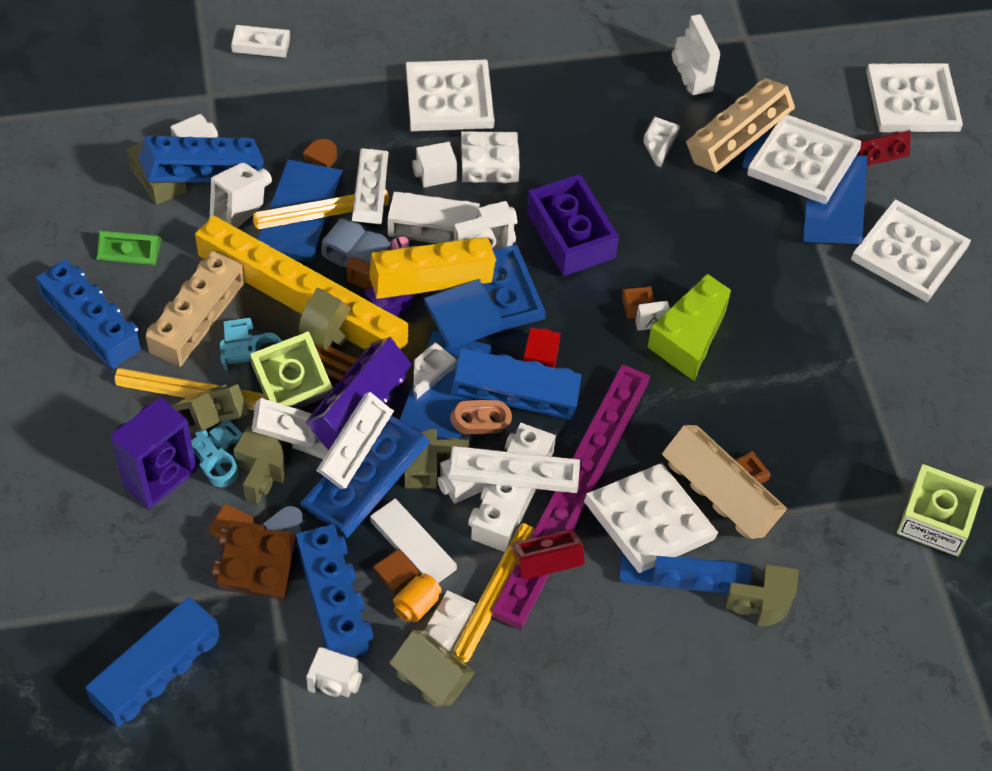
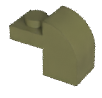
M317 287L302 313L299 323V334L309 331L314 344L324 350H327L332 342L342 347L347 336L339 329L351 308L342 300Z
M224 384L213 387L172 405L173 408L187 419L190 433L200 432L219 422L241 418L249 414L244 396L238 384L230 386Z
M247 426L234 449V457L238 468L249 472L243 484L245 501L257 505L262 495L268 494L273 481L283 483L285 477L282 447L276 438L252 432V427Z
M430 429L421 432L427 436L430 443L405 471V488L437 489V467H440V463L450 459L452 446L469 448V440H460L458 438L437 440V429Z
M766 564L761 577L760 587L731 582L726 597L725 609L734 610L742 615L758 614L757 626H770L780 622L789 613L795 598L799 569Z

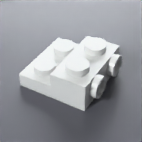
M701 14L690 16L689 28L685 32L686 36L677 38L675 50L672 51V59L682 75L683 83L687 85V90L692 95L713 91L720 51Z
M517 132L461 133L462 182H518L519 146Z
M507 201L488 204L485 207L478 208V218L454 224V241L488 237L492 250L512 246L516 242L514 225L517 224V215L514 208H509Z

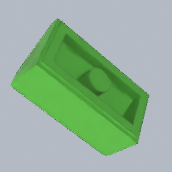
M99 231L96 260L156 265L161 238L156 235Z

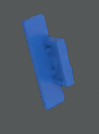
M622 552L619 581L622 583L727 594L731 582L751 585V565L679 556H656L653 568L638 573Z

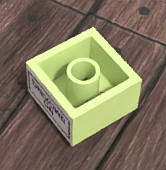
M309 331L250 354L252 367L266 400L299 409L326 398L333 389Z
M922 464L914 481L896 534L958 557L969 537L984 486Z

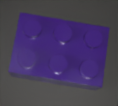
M581 174L528 191L527 215L563 276L616 258L619 236Z
M162 397L153 403L145 405L138 415L127 423L119 425L114 433L110 435L123 487L148 510L197 472L188 421Z

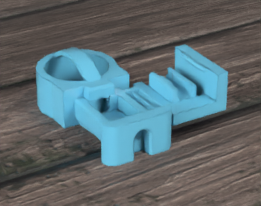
M251 318L224 321L225 341L222 340L220 342V351L222 353L220 357L224 370L228 371V364L249 362L250 354L258 351L262 345L269 342L277 344L282 342L281 339L273 333H264L256 336L249 335L248 330L253 329Z
M230 420L223 421L209 432L210 437L207 431L203 430L196 432V438L191 440L194 455L202 462L199 465L203 473L208 477L211 484L216 487H227L233 484L239 475L236 461L227 451L230 448V444H236V441L240 440L242 433ZM220 464H232L231 470L226 473ZM213 469L217 471L220 475L219 477L211 475Z

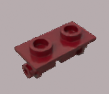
M895 131L890 135L861 141V147L857 155L867 156V166L910 156L911 131Z

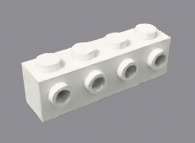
M520 423L516 433L511 432L509 434L505 450L513 453L552 457L556 435ZM486 483L481 494L483 502L479 509L476 507L473 509L469 518L468 526L472 527L471 540L505 552L523 520L536 489Z

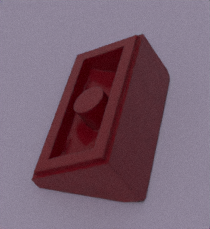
M574 529L511 544L520 575L524 580L580 567L585 564L583 544Z

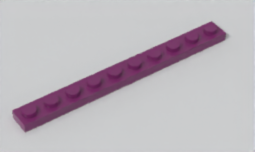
M622 364L572 458L580 460L577 493L555 491L530 539L574 529L586 506L584 502L585 497L597 485L649 383L650 375ZM516 564L492 610L491 617L522 630L550 574L524 580Z

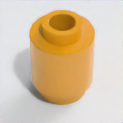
M423 573L420 577L415 576L393 599L395 605L394 612L405 622H418L439 600L438 595L442 592L440 585L433 577L426 573Z

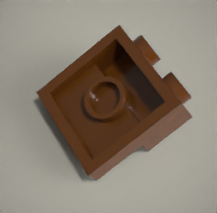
M230 520L229 528H222L219 546L224 548L222 560L216 559L213 567V579L217 580L219 589L285 600L297 543L296 533L264 529L263 525Z

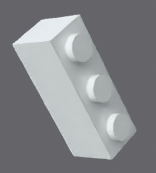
M394 192L388 214V236L396 238L406 237L410 240L437 244L441 242H454V224L478 218L480 204Z

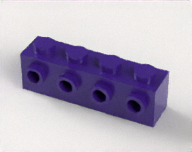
M391 337L371 343L305 423L329 451L364 394L371 392L385 404L390 398V391L405 380L406 376L404 374L412 365Z

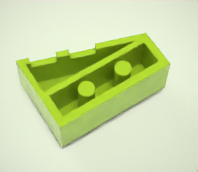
M707 274L651 326L648 348L695 381L698 370L725 315L731 290Z

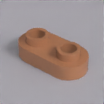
M498 400L462 401L450 414L451 424L462 434L500 433L512 420L509 407ZM490 416L493 417L496 422H493L490 419ZM462 417L466 418L467 421H468V423L465 422V421L462 419Z

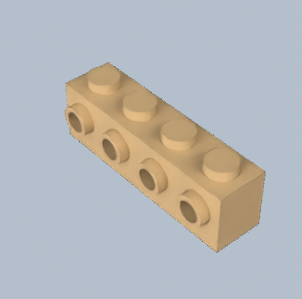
M765 78L759 81L745 95L739 97L725 111L719 113L704 128L699 129L694 136L686 141L694 164L717 172L795 109L788 86Z
M212 251L205 260H201L194 275L190 280H186L182 284L179 294L173 301L166 304L163 314L157 322L152 323L148 327L146 340L149 353L177 367H181L244 285L243 264L215 251Z
M684 425L662 453L669 461L668 466L677 474L684 475L691 481V488L702 496L706 495L713 502L712 507L724 517H729L736 524L735 529L748 539L765 537L787 510L777 498L697 425Z

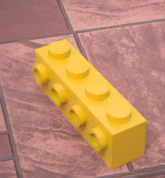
M488 237L383 250L371 254L369 277L376 299L450 289L477 279L482 284L492 283L496 258Z

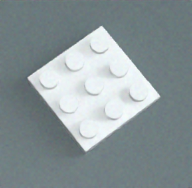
M488 60L406 62L411 131L494 128Z
M868 64L866 73L879 132H903L907 130L911 132H951L961 130L963 123L948 64Z
M786 115L777 123L749 165L747 175L826 204L859 152L861 141Z
M895 199L864 238L862 244L853 252L851 260L928 302L964 254L971 240Z
M663 463L587 493L584 500L585 504L638 573L653 568L656 556H680L715 540L718 531Z

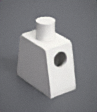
M240 163L211 178L210 218L214 215L238 228L262 207L264 187L272 182L269 172L265 169L256 171L248 164Z

